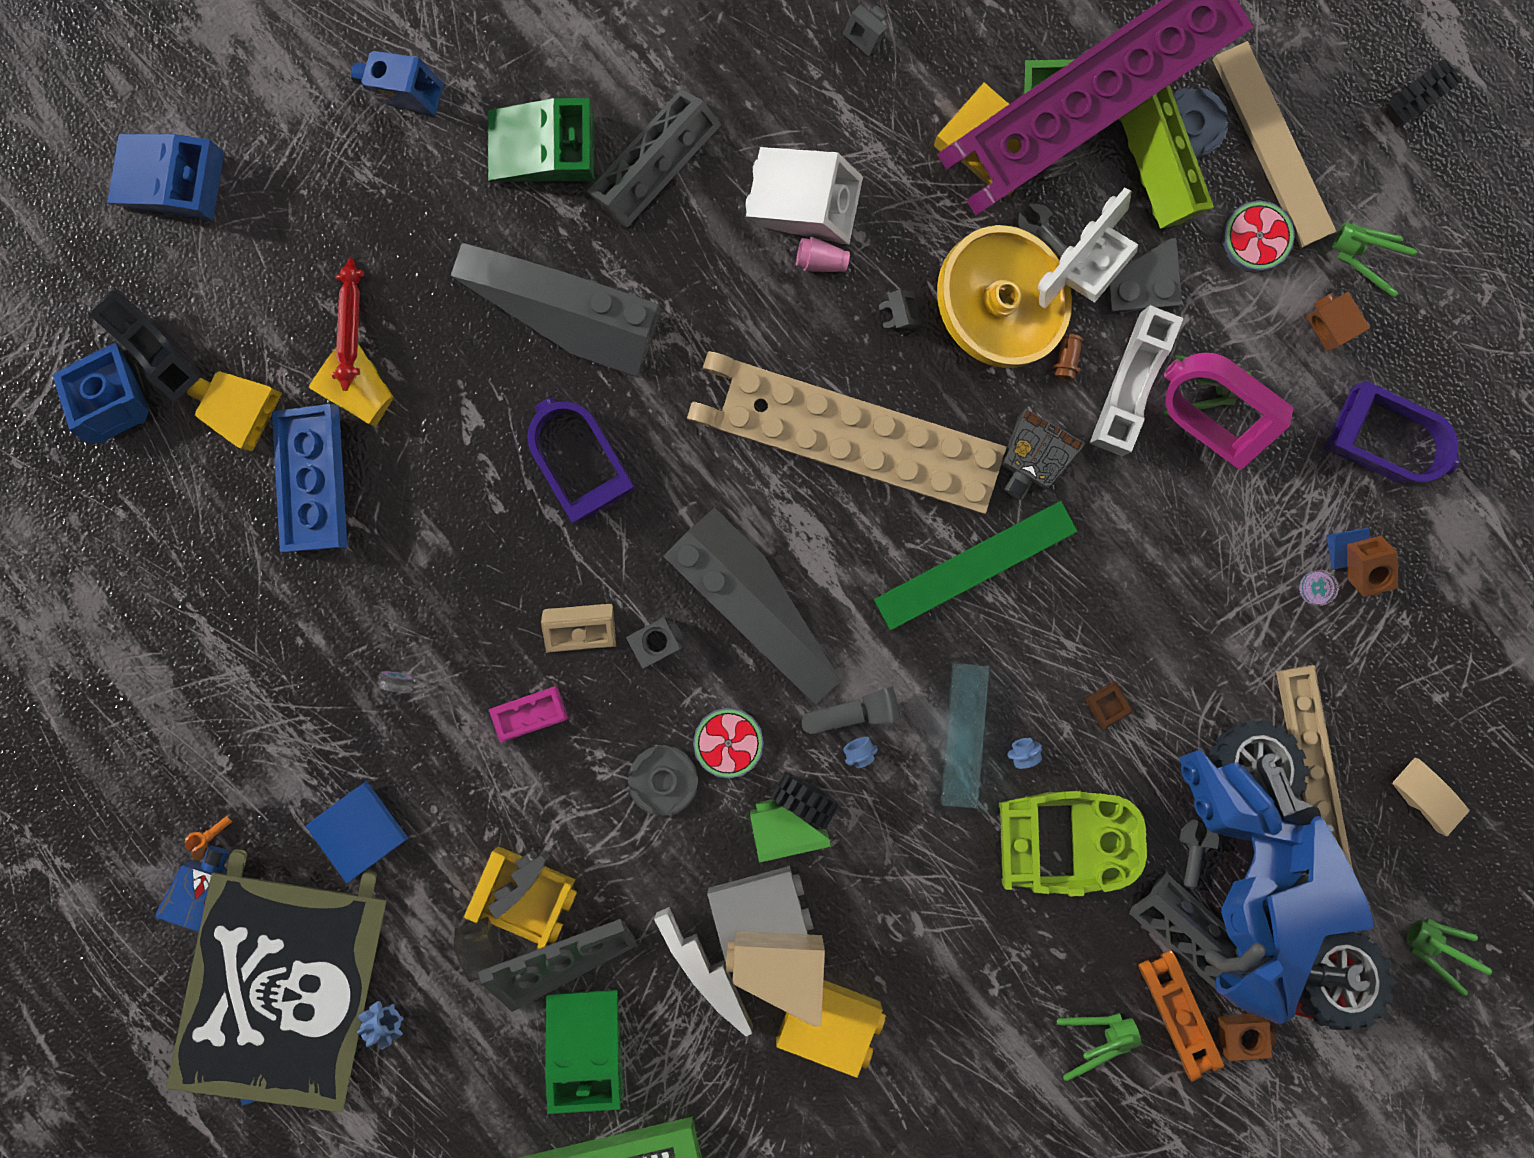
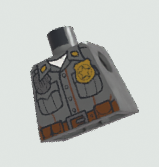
M1025 409L1017 419L1001 466L1013 473L1004 490L1013 497L1023 500L1031 485L1042 490L1049 488L1085 443Z

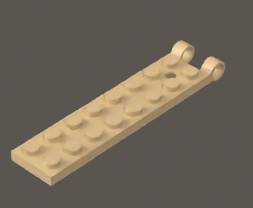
M710 351L707 353L702 369L714 375L731 379L730 388L722 411L701 403L692 402L687 420L973 512L986 514L1007 448L1006 446L745 364L719 353ZM759 399L765 400L768 404V408L764 412H757L754 408V403Z

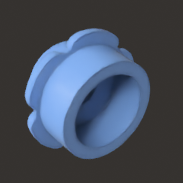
M869 737L857 738L844 747L843 750L847 758L845 762L848 765H855L856 768L865 767L874 761V754L878 748L876 745L873 746Z
M1022 738L1012 744L1013 750L1008 752V758L1013 759L1015 767L1020 769L1035 766L1042 760L1040 753L1042 746L1039 742H1033L1031 738Z

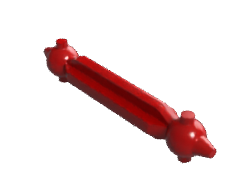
M352 258L348 259L346 265L340 270V274L336 275L337 281H342L343 283L339 291L336 358L340 365L337 366L335 372H332V378L340 382L343 391H348L350 384L355 381L357 375H360V369L355 368L353 364L357 358L360 291L357 284L360 282L361 277H364V271L356 267Z

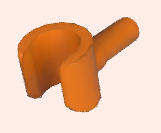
M226 816L203 834L200 832L190 833L185 839V847L187 851L192 850L193 859H204L208 847L207 843L231 824L232 821Z

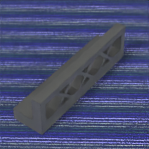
M680 89L587 192L592 198L607 207L621 224L628 227L721 126V123L703 100ZM685 103L689 104L681 113L676 115ZM662 131H663V133L658 137V139H655V140L652 141V139H653L659 132H662ZM639 157L634 165L629 166L635 158ZM616 183L606 195L602 194L611 184Z
M1166 872L1156 879L1150 895L1132 906L1129 914L1215 989L1216 977L1222 972L1214 966L1206 965L1200 960L1199 955L1205 956L1207 950L1213 949L1226 958L1238 957L1237 946L1228 937L1225 924ZM1154 906L1165 916V920L1154 919L1145 911ZM1173 932L1185 933L1191 938L1192 943L1178 941L1173 936Z

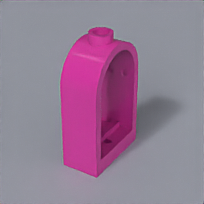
M1198 353L1182 361L1176 359L1164 373V377L1170 381L1165 402L1171 418L1240 471L1290 427L1294 407L1224 356L1215 353ZM1197 377L1216 380L1263 414V416L1237 438L1189 403L1181 394L1179 385Z

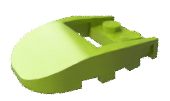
M1070 791L1047 792L999 802L1002 885L1007 890H1012V886L1031 888L1034 893L1068 894L1070 897L1084 896V893L1100 890L1108 892L1129 886L1139 878L1144 870L1147 860L1145 821L1140 810L1125 798L1115 795ZM1071 805L1073 875L1040 876L1038 806Z

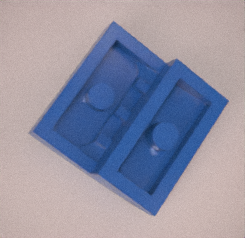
M367 781L305 826L346 883L353 880L408 839Z

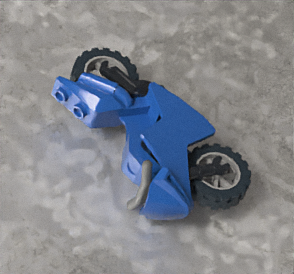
M1255 720L1232 727L1216 739L1217 745L1213 746L1209 753V756L1212 757L1211 761L1202 750L1179 757L1182 765V776L1191 788L1195 798L1194 806L1196 812L1203 819L1206 828L1212 833L1252 841L1254 847L1253 861L1245 878L1234 881L1221 909L1228 937L1237 946L1238 957L1226 958L1213 949H1209L1205 953L1206 961L1222 972L1215 980L1216 991L1242 1010L1276 1024L1286 1023L1295 1017L1296 1007L1300 1000L1303 1005L1300 1007L1307 1016L1314 1017L1313 1021L1320 1026H1329V1029L1360 1030L1362 1027L1373 1026L1376 1023L1375 1019L1382 1018L1386 1014L1387 1010L1385 1007L1387 1004H1391L1393 994L1390 993L1391 987H1394V978L1390 976L1388 970L1391 968L1388 958H1383L1381 954L1383 950L1377 943L1372 944L1369 941L1370 937L1363 933H1355V931L1370 930L1374 927L1368 901L1345 854L1331 833L1335 831L1333 825H1327L1324 819L1321 818L1319 808L1302 801L1299 796L1306 791L1308 784L1305 782V777L1309 776L1308 766H1305L1303 760L1306 759L1303 749L1299 750L1296 745L1298 741L1293 735L1286 734V729L1280 725L1272 726L1270 721L1261 720L1255 722ZM1254 744V758L1244 749V746ZM1263 749L1269 754L1263 755ZM1239 757L1244 761V763H1238ZM1337 952V967L1328 959L1329 955ZM1347 957H1349L1355 965L1347 966ZM1341 992L1347 1004L1346 1008L1336 1003ZM1352 992H1360L1356 1000Z

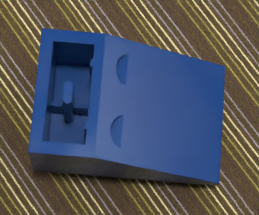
M119 134L107 203L213 221L225 152L209 139L177 134Z

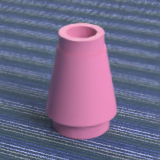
M812 236L810 239L802 238L797 252L796 266L803 267L804 271L845 273L849 264L850 252Z

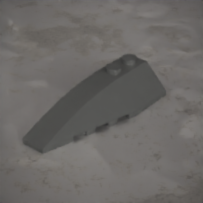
M465 243L461 244L450 275L571 355L639 377L661 314L659 304L550 267Z
M715 507L689 529L663 556L815 705L840 681V678L765 556Z

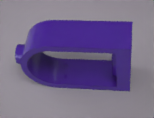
M1368 381L1352 386L1324 447L1325 450L1385 478L1406 485L1432 481L1444 474L1451 475L1460 462V456L1457 455L1458 439L1452 425L1444 417ZM1373 403L1422 425L1431 433L1436 445V455L1434 462L1423 474L1412 473L1354 446Z
M553 397L535 406L537 414L529 425L528 446L573 524L577 525L637 490L599 424L585 408L572 402H556ZM563 413L577 414L586 419L618 473L616 477L573 502L569 500L540 448V434L544 425L554 416Z

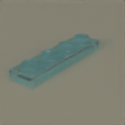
M952 663L941 805L978 808L990 666Z

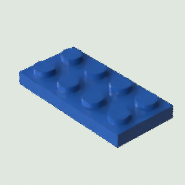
M325 404L272 411L280 552L289 553L347 547L339 405Z

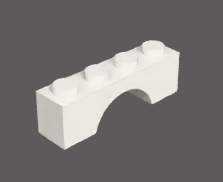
M1151 305L1139 314L1089 444L1120 456L1132 452L1145 419L1144 409L1149 392L1159 369L1171 352L1183 321L1182 317Z

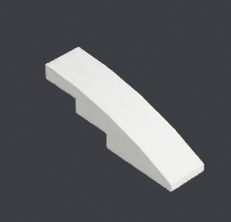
M670 907L657 912L654 920L671 953L693 985L716 1011L743 1035L748 1036L752 1034L753 1024L738 990L733 984L730 972H726L725 961L722 960L711 965L697 933L683 939Z

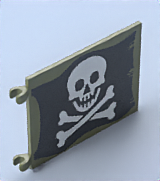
M234 849L229 857L227 874L211 873L166 1089L343 1113L359 1036L357 1031L360 1029L362 1022L358 1016L364 1012L386 905V899L373 897L377 873L369 870L363 872L358 895L242 877L247 859V851Z

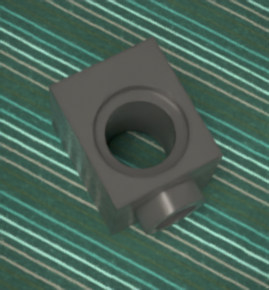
M663 617L627 636L626 639L642 669L682 649L679 641L683 640L684 636L675 620L669 623L667 618ZM654 631H661L667 637V645L662 651H654L648 644V637Z

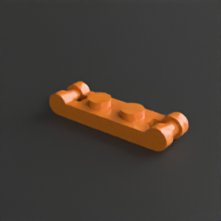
M1172 950L1162 953L1160 959L1151 963L1149 960L1138 964L1190 1081L1193 1082L1202 1078L1201 1074L1210 1069L1215 1072L1224 1068L1220 1054ZM1168 971L1172 980L1160 984L1157 976ZM1203 1049L1205 1056L1194 1060L1192 1054Z

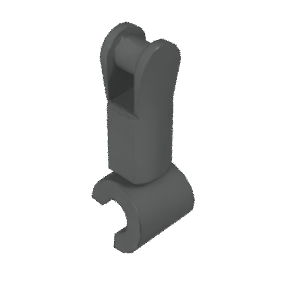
M891 686L863 696V703L858 699L833 705L829 708L826 707L807 712L802 719V728L809 734H815L831 730L832 728L837 729L865 722L864 717H867L868 722L871 724L897 721L901 719L894 687Z

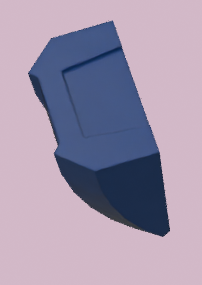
M117 342L53 374L69 430L85 443H106L107 439L137 424L145 423L149 413L147 403L137 379Z

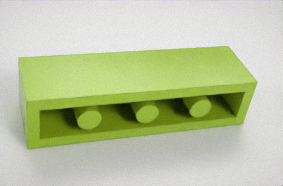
M1169 84L1119 118L1128 138V147L1138 165L1141 183L1146 188L1151 201L1153 216L1158 221L1160 229L1183 224L1214 208Z

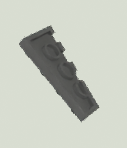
M619 919L481 970L478 974L481 984L513 1012L638 945L633 933Z

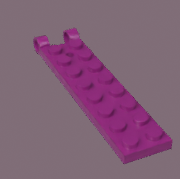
M1161 0L963 137L939 152L937 156L946 170H948L971 153H975L992 180L991 184L966 200L974 214L978 215L1251 30L1253 25L1238 0ZM1016 139L1020 142L1021 148L1019 152L1012 153L1008 150L1007 144L1009 140Z

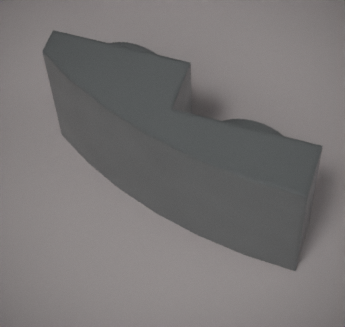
M533 850L516 861L519 868L511 876L517 886L515 887L510 882L493 893L496 899L488 906L495 919L516 904L537 880L550 857L547 850L539 855Z

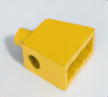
M221 371L215 373L211 383L200 378L187 390V395L201 401L195 413L197 418L235 446L253 452L272 415V411H274L282 395L281 392L269 386Z

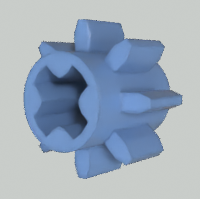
M378 1001L371 1005L369 1010L358 1016L362 1023L357 1034L361 1035L363 1040L366 1041V1047L378 1043L382 1050L390 1046L392 1040L394 1041L402 1036L403 1033L399 1028L404 1018L394 1009V1004L382 1008V1004Z

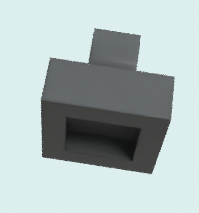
M860 4L852 12L843 35L870 56L878 48L887 27L882 21L888 14L878 5L869 12Z
M900 289L888 294L889 301H884L879 305V310L892 309L893 313L892 320L883 323L884 328L914 329L923 326L915 291Z

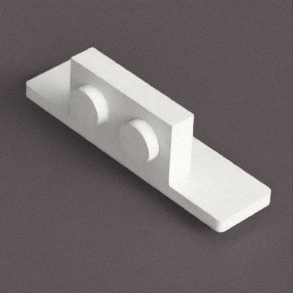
M1124 188L1117 197H1110L1102 210L1100 218L1096 222L1091 221L1088 223L1081 234V240L1075 247L1070 246L1066 249L1060 259V265L1053 273L1049 271L1044 275L1038 285L1040 306L1046 308L1065 284L1091 301L1096 302L1137 253L1138 244L1113 229L1128 211L1132 191Z

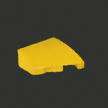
M359 344L357 358L353 366L360 369V375H357L355 381L350 384L348 391H343L340 382L332 378V372H335L337 366L340 365L336 358L335 348L308 388L366 423L376 427L393 400V395L386 384L382 382L373 363L368 360Z

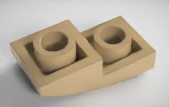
M1414 758L1392 783L1410 806L1419 809L1433 828L1445 836H1448L1470 811L1456 793L1420 759Z

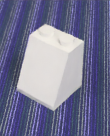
M760 147L758 159L753 165L754 179L751 193L746 199V217L762 228L806 237L812 236L821 240L849 245L863 176L838 152Z

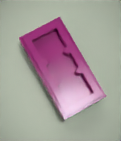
M558 686L489 709L500 743L569 719Z

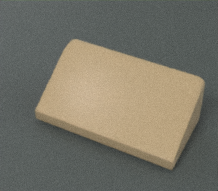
M612 604L543 610L541 625L546 653L616 647Z

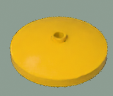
M1006 225L981 228L966 236L952 248L940 269L937 298L940 314L948 332L965 352L991 366L1015 368L1030 364L1044 357L1058 345L1067 330L1071 317V289L1065 284L1046 308L1039 305L1040 291L1038 290V285L1044 275L1049 271L1053 273L1060 265V261L1054 252L1033 234L1023 229Z

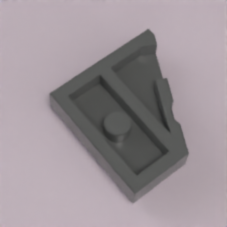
M1176 238L1167 240L1121 270L1107 287L1109 313L1143 311L1150 305L1159 309L1179 308L1182 305Z

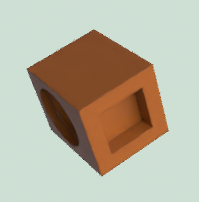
M1333 292L1313 303L1317 310L1306 315L1327 352L1370 329L1349 292L1337 298Z
M1381 535L1347 544L1348 580L1363 597L1376 596L1386 591L1398 589V552Z
M1251 1013L1216 1016L1219 1052L1229 1061L1272 1058V1046L1276 1044V1034L1273 1025L1267 1019ZM1253 1029L1254 1036L1252 1040L1248 1043H1242V1035L1247 1030Z

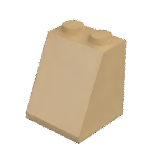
M736 931L735 942L728 941L726 972H733V984L813 1026H821L825 957L822 935Z

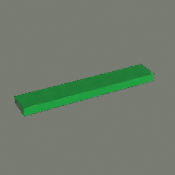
M1059 501L873 600L888 629L892 630L1076 533L1077 530L1063 503Z

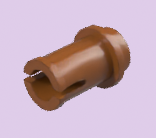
M1064 334L1060 343L1057 364L1052 366V370L1055 371V378L1064 381H1074L1076 375L1080 374L1081 370L1078 368V362L1084 340L1083 337L1070 334L1068 339V335Z

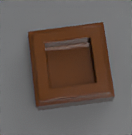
M1116 681L1110 682L1084 698L1094 718L1103 730L1134 712Z

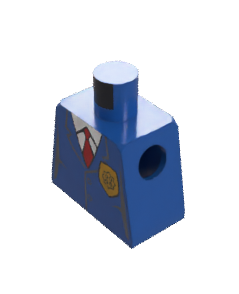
M372 51L369 53L367 64L356 62L351 71L352 82L362 85L378 101L414 112L436 116L444 83L420 58Z
M208 846L203 862L192 860L183 864L160 904L155 918L199 932L211 873L227 874L224 866L229 851L220 847Z

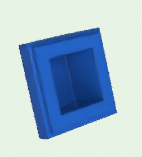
M1369 528L1326 535L1332 569L1347 567V544L1369 539Z

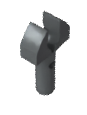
M1029 204L1027 209L1032 215L1036 216L1038 220L1037 225L1029 224L1026 218L1019 213L1017 216V228L1039 237L1060 260L1068 247L1049 228V218L1053 213L1044 205Z
M1194 819L1181 829L1179 841L1186 843L1190 849L1184 878V885L1188 888L1198 887L1204 853L1210 848L1218 849L1219 844L1218 834L1210 832L1206 827L1204 838L1198 842L1195 838L1198 821Z

